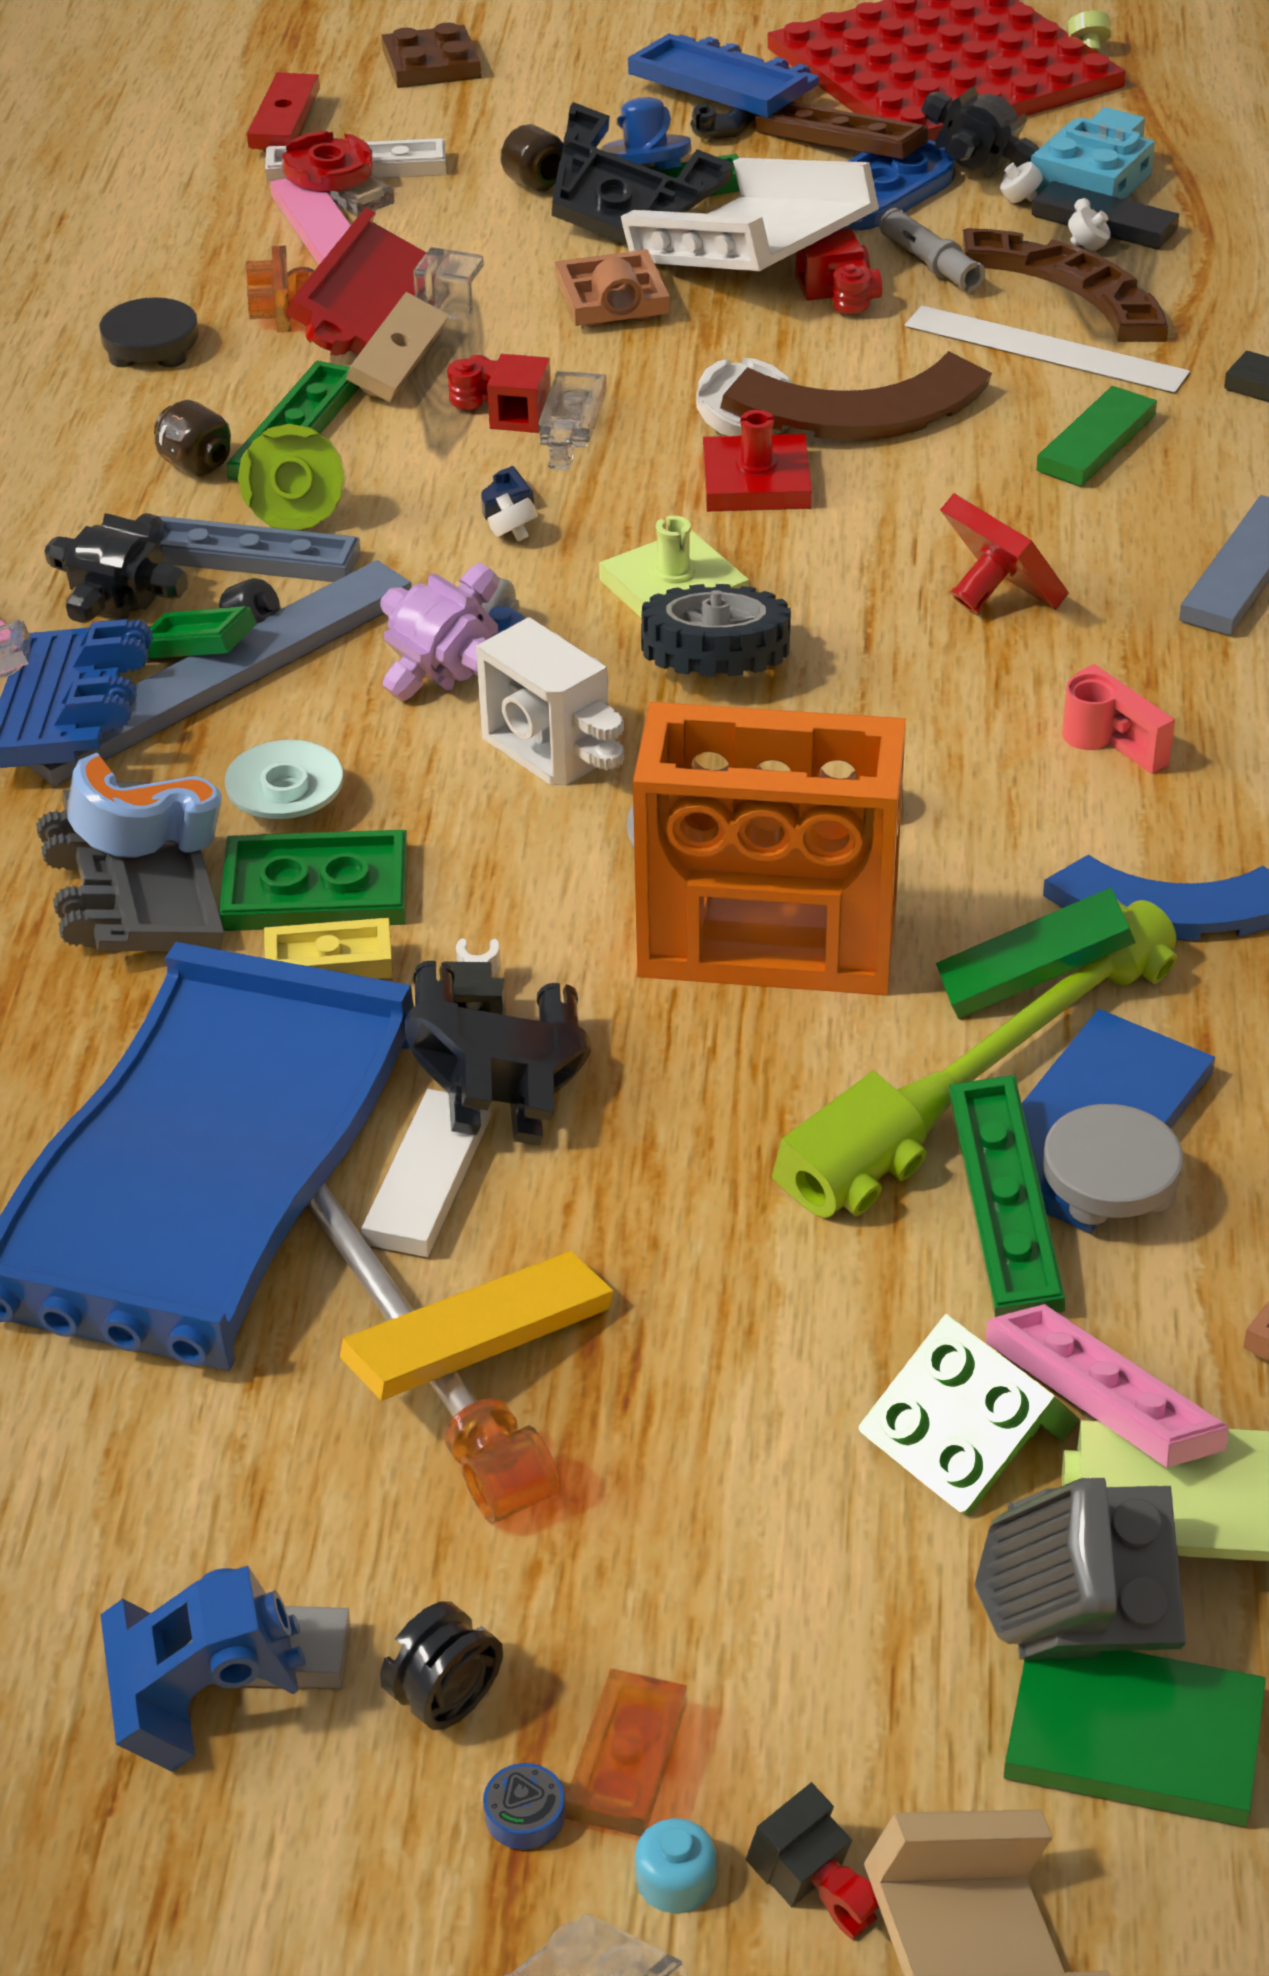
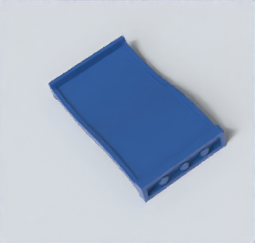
M175 942L165 957L167 975L127 1051L99 1089L46 1145L19 1183L0 1215V1322L9 1321L49 1330L59 1336H76L107 1343L125 1351L138 1350L169 1357L187 1365H204L230 1371L235 1363L233 1352L235 1339L255 1293L276 1252L299 1215L327 1181L354 1143L390 1076L401 1048L407 1050L410 1048L406 1039L405 1019L409 1011L414 1007L411 985Z

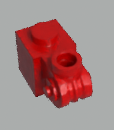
M852 228L839 229L796 252L795 278L807 301L833 298V308L836 311L845 314H856L868 309L870 300L881 298L882 279L880 271L878 269H870L868 249L865 245H860Z
M501 353L498 361L490 360L483 355H473L449 364L447 367L449 401L453 406L470 410L480 407L485 401L488 402L490 429L530 433L540 432L552 402L550 358Z

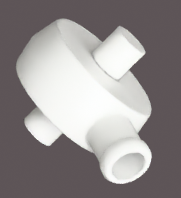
M1026 162L1019 167L1011 163L1005 168L1006 173L1000 186L1003 196L1011 203L1020 202L1025 198L1032 202L1038 195L1035 190L1043 180L1040 169L1032 162Z
M1079 199L1074 205L1076 212H1074L1068 222L1069 230L1073 235L1070 240L1076 247L1082 245L1087 250L1096 251L1105 246L1110 239V230L1106 224L1108 216L1103 211L1097 213L1091 209L1088 199Z
M508 493L496 498L502 511L487 518L489 527L495 536L499 537L512 530L517 542L528 537L529 534L524 524L538 517L532 501L526 498L513 505Z

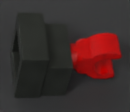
M811 1782L757 1826L745 1860L767 1885L770 1883L791 1908L814 1888H817L819 1898L827 1907L833 1921L846 1936L854 1940L877 1920L874 1912L879 1908L871 1883L866 1878L856 1874L850 1867L842 1866L852 1839L831 1817L834 1805Z

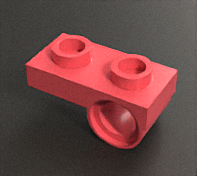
M1096 664L1078 671L1077 675L1067 682L1062 736L1068 744L1083 750H1098L1111 745L1151 774L1169 766L1175 723L1174 718Z

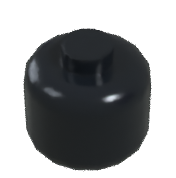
M251 578L228 587L222 593L219 601V608L250 607L257 623L264 621L269 615L281 609L278 595L273 587L266 581L258 578Z

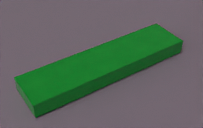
M315 361L226 463L228 479L238 481L241 457L246 449H249L253 440L269 428L293 424L313 428L321 434L360 388L346 379L350 367Z
M1009 1075L950 1084V1102L994 1316L997 1317L1043 1304L1055 1312L1065 1311L1064 1290L1016 1076Z

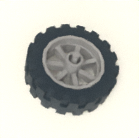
M704 584L689 585V589L684 590L679 587L668 589L665 595L657 593L650 597V602L645 601L642 605L641 651H643V656L648 661L655 660V665L664 669L673 667L675 672L688 675L691 672H700V676L716 677V673L740 676L743 675V671L750 670L753 673L767 670V665L775 667L783 662V657L787 658L789 656L791 609L788 608V603L784 599H776V595L771 592L763 591L758 593L756 588L741 586L739 589L731 588V584H716V587H705Z

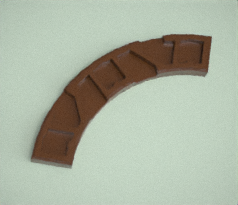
M963 229V253L974 261L981 263L984 268L1034 276L1073 291L1092 303L1104 314L1113 327L1118 342H1167L1168 324L1158 301L1151 293L1145 294L1137 287L1138 280L1116 264L1082 248L1051 239L1048 245L1023 241L1024 234L1019 232L994 229Z
M948 351L929 369L905 381L880 388L841 391L811 388L784 382L747 367L723 394L720 408L738 417H741L742 414L750 410L767 411L773 415L774 425L772 429L782 431L784 425L796 429L814 431L815 438L840 440L877 439L918 431L926 428L929 421L944 415L951 417L960 412L988 387L992 373Z

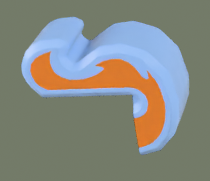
M95 753L80 759L73 770L67 805V817L73 830L90 846L115 857L137 858L151 854L167 841L178 843V848L181 851L190 853L204 849L213 842L222 794L211 782L198 776L120 788L116 783L113 772L100 755Z

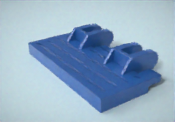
M668 33L628 57V74L764 117H769L819 85V76L811 74L810 67L806 65L796 64L795 67L790 68L789 63H787L788 60L779 57L766 63L764 59L741 53L742 49L736 44L729 43L721 47L718 39L709 36L696 42L695 38Z
M124 619L92 622L88 628L23 633L0 697V768L77 761L79 751L100 749L103 732L110 731L112 728L117 731V728L123 729L124 725H128L132 714L131 708L137 697V688H134L135 683H131L130 679H125L124 676L121 677L120 673H126L128 670L134 672L136 669L140 670L141 666L144 667L148 658V649L153 641V631L150 630L151 626H148L146 622H141V619L138 621Z

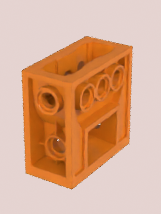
M649 702L633 778L637 977L888 996L897 906L906 718ZM704 752H713L724 757L728 765L720 770H709L700 766L695 761V757ZM775 760L784 763L790 770H763L759 764ZM839 760L850 764L856 772L850 777L839 779L829 776L821 767L830 761Z

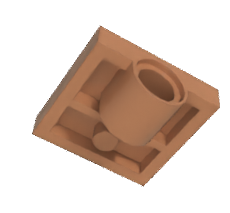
M648 249L555 261L556 281L575 326L598 327L610 321L625 319L648 320L654 317V315L670 313V296Z

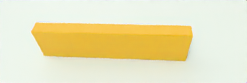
M570 1250L342 1338L340 1358L383 1401L609 1310L614 1290Z

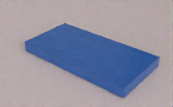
M1098 1009L1022 1102L1046 1214L1090 1234L1097 1227V1225L1084 1224L1074 1219L1069 1212V1204L1054 1192L1046 1180L1043 1170L1044 1146L1047 1134L1055 1122L1067 1113L1081 1107L1096 1104H1119L1150 1113L1171 1129L1213 1074L1215 1056Z

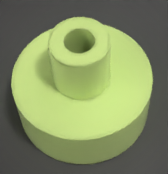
M1097 10L1078 13L1067 22L1068 36L1081 39L1084 44L1100 53V44L1106 42L1111 37L1110 17L1107 13Z

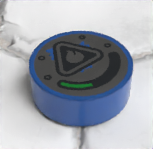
M519 1763L508 1766L497 1772L490 1779L484 1791L483 1805L487 1829L499 1843L507 1847L520 1850L541 1847L553 1840L563 1827L566 1815L564 1789L558 1777L543 1766L532 1763Z

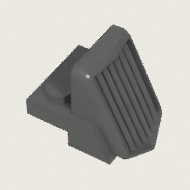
M1080 1478L1062 1487L1043 1489L1017 1502L1008 1503V1511L993 1520L987 1533L974 1587L997 1637L1007 1644H1018L1019 1660L1098 1658L1101 1651L1182 1649L1186 1643L1171 1486L1107 1487L1105 1478Z

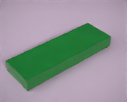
M1111 386L1037 455L1036 471L1078 486H1083L1156 416L1157 400Z
M1110 887L941 960L936 965L951 1006L957 1018L960 1019L1133 945L1136 942L1113 889Z

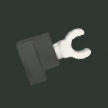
M460 939L456 945L457 962L444 961V963L452 966L455 972L454 1003L462 1008L506 1015L504 978H492L499 972L501 967L498 940L492 939L490 941V949L487 953L471 955L467 952L466 939Z

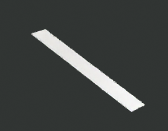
M923 305L904 325L1174 393L1190 372V370Z

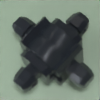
M975 85L953 101L952 97L943 93L931 92L927 95L922 105L921 112L925 118L936 125L943 124L935 140L936 150L945 147L946 153L958 164L970 169L984 168L987 177L994 174L1009 160L1010 164L1014 163L1016 167L1026 162H1031V156L1039 150V147L1027 138L1019 139V135L1027 122L1026 113L1017 116L1015 109L1002 97L990 93L978 95Z
M105 513L101 525L86 526L75 539L58 536L50 540L44 550L46 561L51 567L67 573L69 586L72 591L66 599L65 606L68 617L71 620L88 623L97 615L124 620L128 619L130 611L138 610L139 608L147 609L156 597L176 599L183 595L188 587L187 575L181 568L165 563L163 549L159 545L165 536L163 520L159 516L145 513L136 520H131Z

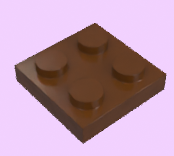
M447 22L438 24L435 28L431 29L399 28L393 33L381 35L383 53L397 88L481 78V61L465 25Z

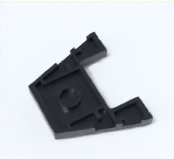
M573 102L569 109L563 151L552 200L551 216L627 245L620 216L633 210L686 213L732 179L734 163L696 149L678 177L673 178L596 148L609 130L610 116Z

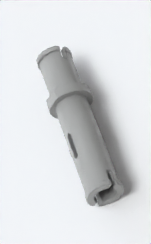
M898 208L889 209L884 213L879 223L881 233L927 263L929 271L939 278H949L967 292L976 290L982 284L985 277L984 266L965 255L958 243L952 239L940 238L925 226L910 218L902 210L899 211Z

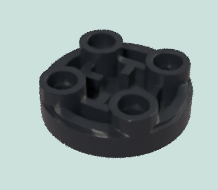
M162 297L140 298L119 304L110 309L102 317L99 324L102 346L108 352L109 362L116 367H128L136 362H158L163 367L182 365L187 360L186 351L194 345L199 336L195 311L181 301Z

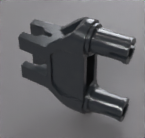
M429 960L418 964L413 970L415 1006L409 1011L405 1019L406 1039L420 1065L449 1094L451 1131L477 1135L481 1127L480 1109L488 1111L492 1101L510 1103L513 1141L539 1146L543 1138L542 1120L551 1121L555 1112L554 1094L577 1074L591 1053L590 1037L578 1023V993L576 989L570 985H565L563 989V1003L561 1001L560 983H548L541 987L537 992L540 1021L458 1007V1004L454 1003L455 972L453 967L442 962L439 968L440 981L436 979V961Z

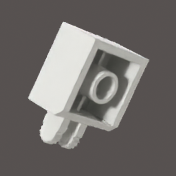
M530 617L476 645L482 739L549 785H568L597 767L599 770L605 769L607 771V769L619 768V765L623 764V760H625L623 745H620V741L616 742L615 738L618 739V736L622 735L624 720L623 716L619 715V712L616 713L615 709L608 705L609 680L605 665Z

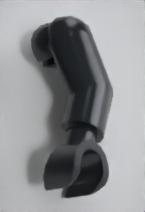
M700 104L694 107L690 124L693 133L699 138L736 137L752 120H756L758 114L735 107L727 114H717L713 106L709 107L708 104Z

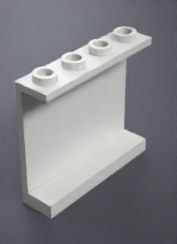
M738 158L733 163L741 193L740 198L708 214L633 210L620 217L629 252L648 249L655 264L761 271L878 210L879 206L870 162Z

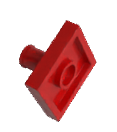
M750 410L742 414L740 418L742 436L703 437L707 512L811 509L812 489L805 434L772 435L773 415L764 410Z
M955 493L952 494L940 509L977 559L957 586L953 587L949 592L964 608L977 614L981 610V606L1004 578L1055 610L1068 596V590L1032 540Z

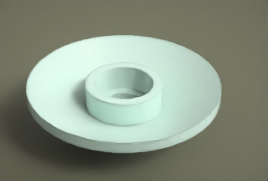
M277 740L250 748L240 754L230 764L225 774V789L230 801L237 808L248 814L267 819H289L313 813L329 804L338 795L343 784V769L339 759L327 748L302 740Z

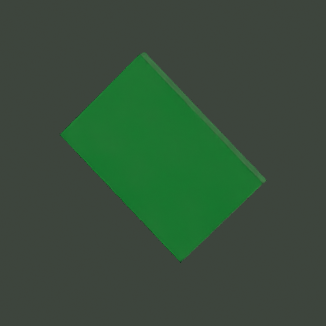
M407 830L227 836L219 910L223 930H264L265 927L389 918V925H405L408 858Z
M1101 1651L1098 1658L1024 1660L1003 1778L1247 1827L1266 1677L1134 1651Z

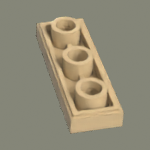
M406 292L351 364L346 379L358 385L366 394L391 402L444 329L449 314Z

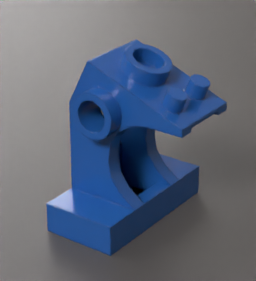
M249 1566L238 1569L222 1568L213 1570L152 1613L125 1599H121L100 1614L116 1745L171 1772L195 1756L189 1705L191 1699L201 1689L212 1683L223 1688H239L250 1684L256 1678H260L291 1694L299 1691L295 1668L306 1665V1661L300 1646L291 1648L290 1636L300 1633L297 1618L294 1614L288 1616L284 1603L276 1590L268 1593L264 1591Z

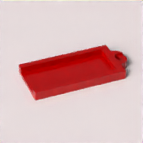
M365 207L292 297L285 315L307 326L305 336L308 342L311 343L313 341L319 347L331 351L330 355H343L348 351L359 355L406 292L417 298L422 296L443 268L448 253L440 248H437L433 255L423 251L375 224L373 219L376 212Z

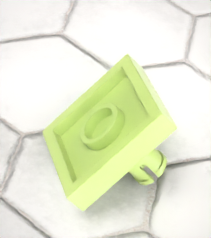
M666 516L667 530H665V521L662 518L657 521V541L599 562L600 581L641 619L643 603L645 601L650 602V597L657 593L665 595L668 589L679 587L684 590L689 589V585L704 584L705 587H716V584H731V588L737 589L741 586L749 587V579L693 532L689 520L681 516Z

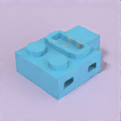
M1104 107L1091 119L1083 117L1072 119L1031 156V162L1040 169L1043 176L1041 184L1035 191L1041 192L1051 181H1056L1126 199L1152 174L1155 141L1143 138L1145 117Z

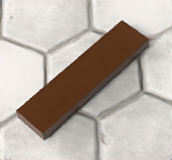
M796 102L789 103L769 117L756 116L757 132L900 159H904L928 143V128L924 125Z

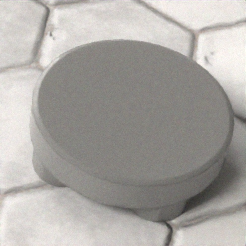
M1096 1104L1073 1110L1055 1122L1045 1140L1043 1170L1050 1187L1061 1199L1069 1204V1212L1072 1217L1084 1224L1097 1225L1105 1222L1109 1217H1133L1148 1212L1168 1210L1174 1203L1176 1189L1180 1182L1183 1152L1174 1132L1164 1122L1150 1113L1126 1105Z

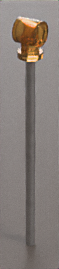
M324 1183L307 1206L386 1321L414 1311ZM457 1371L429 1382L453 1417L444 1435L445 1445L454 1459L461 1464L468 1490L477 1508L491 1525L496 1524L561 1491L559 1473L544 1440L535 1428L530 1425L517 1431V1419L502 1400L488 1398L477 1401Z

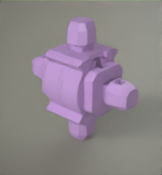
M478 563L471 567L460 578L459 582L461 584L459 587L437 574H429L427 586L423 583L412 586L409 591L402 587L390 588L382 597L380 606L389 618L387 627L390 629L384 631V640L401 657L399 662L395 661L384 676L382 686L401 702L411 698L423 685L421 681L424 677L444 690H453L455 679L464 681L473 674L478 676L476 645L498 633V624L481 605L484 602L488 603L498 589L500 578L484 564Z

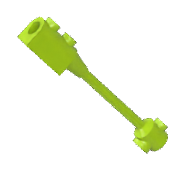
M1117 900L1135 939V944L1077 968L943 1071L934 1072L899 1089H895L874 1070L781 1139L771 1179L805 1209L816 1216L830 1217L843 1206L855 1217L862 1215L875 1203L882 1191V1185L877 1182L879 1178L890 1171L897 1179L905 1181L922 1165L927 1156V1150L922 1147L926 1141L927 1133L951 1105L950 1084L975 1080L1105 979L1121 986L1131 984L1141 975L1152 984H1157L1163 980L1172 970L1178 959V955L1173 952L1176 945V932L1171 920L1162 909L1151 902L1137 900L1126 907Z

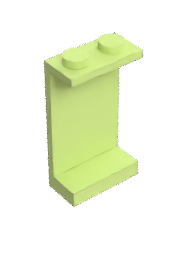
M1081 1420L1077 1451L1064 1450L1062 1486L1080 1478H1105L1107 1487L1171 1486L1178 1556L1269 1561V1431L1229 1429L1226 1451L1166 1468L1101 1422Z

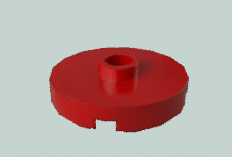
M328 131L306 133L293 139L286 145V152L282 153V169L288 181L302 188L314 191L350 189L364 183L372 174V150L365 141L352 134H344V140L333 138V132Z

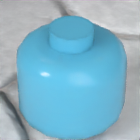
M678 1818L658 1821L644 1831L636 1845L634 1866L637 1888L645 1901L662 1912L678 1914L695 1910L707 1902L715 1890L717 1879V1852L713 1839L702 1826L690 1820Z

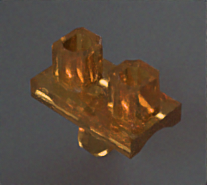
M286 245L272 246V260L246 261L249 320L276 318L277 332H291V317L285 315L292 297L314 270L309 267H297L288 272Z

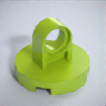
M293 424L269 428L253 440L249 449H246L241 457L238 475L242 499L251 508L253 513L272 528L288 530L312 528L330 517L343 498L346 480L342 457L330 439L313 428Z

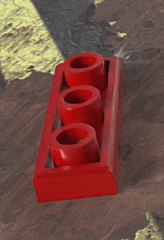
M276 72L247 132L248 148L263 149L266 153V147L286 146L290 141L298 137L320 90L319 74Z

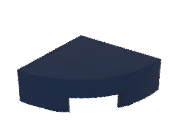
M514 466L498 471L493 475V482L482 490V513L485 520L502 511L496 498L508 493L513 505L526 498H529L534 504L532 489Z

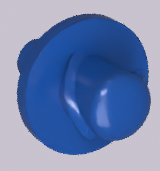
M639 97L631 99L621 106V115L617 118V125L623 130L624 139L607 143L601 147V150L637 164L654 163L656 169H672L682 165L681 158L692 151L689 137L666 134L671 117L668 108L664 107L661 100L653 97Z

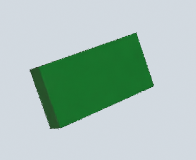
M245 606L164 613L150 628L153 631V641L148 649L147 659L229 653L257 625L251 608Z

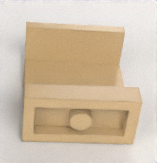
M1041 1809L894 1813L865 1860L864 1866L904 1976H1110L1108 1970L1064 1972L1027 1880L1028 1874L1053 1838Z

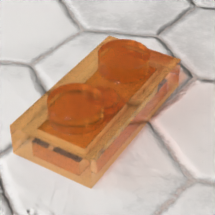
M610 1668L565 1799L566 1819L639 1837L642 1836L648 1828L687 1706V1685Z

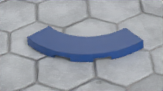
M1088 854L1044 879L1043 896L1061 908L1112 887L1117 900L1126 907L1137 900L1151 902L1162 909L1171 920L1176 932V940L1199 941L1201 933L1236 930L1238 936H1245L1269 929V869L1265 866H1261L1243 875L1220 881L1171 883L1127 874L1100 862Z

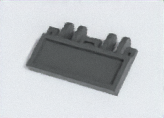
M116 782L120 788L150 784L144 782ZM63 790L62 801L64 810L61 813L57 812V810L55 812L49 811L48 814H43L42 818H38L39 823L36 824L38 837L41 838V842H44V846L41 848L43 860L46 861L47 866L50 865L52 869L58 868V870L61 868L79 870L82 882L80 887L73 885L72 887L66 886L65 889H60L59 893H55L56 898H53L55 913L58 914V918H61V922L58 924L60 936L63 938L64 943L68 942L69 946L76 945V947L78 945L97 947V951H170L175 942L221 950L224 930L201 850L185 853L178 848V843L172 841L165 842L154 853L137 858L115 857L96 850L73 830L68 821L67 805L70 790Z

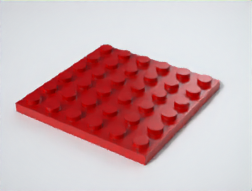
M883 0L876 3L864 2L851 10L840 13H824L815 20L804 23H788L782 29L768 32L767 49L778 57L788 60L787 63L792 67H795L796 64L810 67L811 74L819 76L818 86L852 112L924 125L928 128V139L932 141L936 140L943 124H934L925 118L921 112L925 98L931 92L943 93L952 97L953 101L975 85L978 95L990 93L1002 97L1015 109L1017 116L1024 113L1028 116L1116 90L1125 85L1126 70L1110 61L1107 56L1098 53L1084 44L1081 39L1069 37L1068 32L1060 28L1057 23L1046 19L1034 11L1031 6L1025 5L1019 0Z

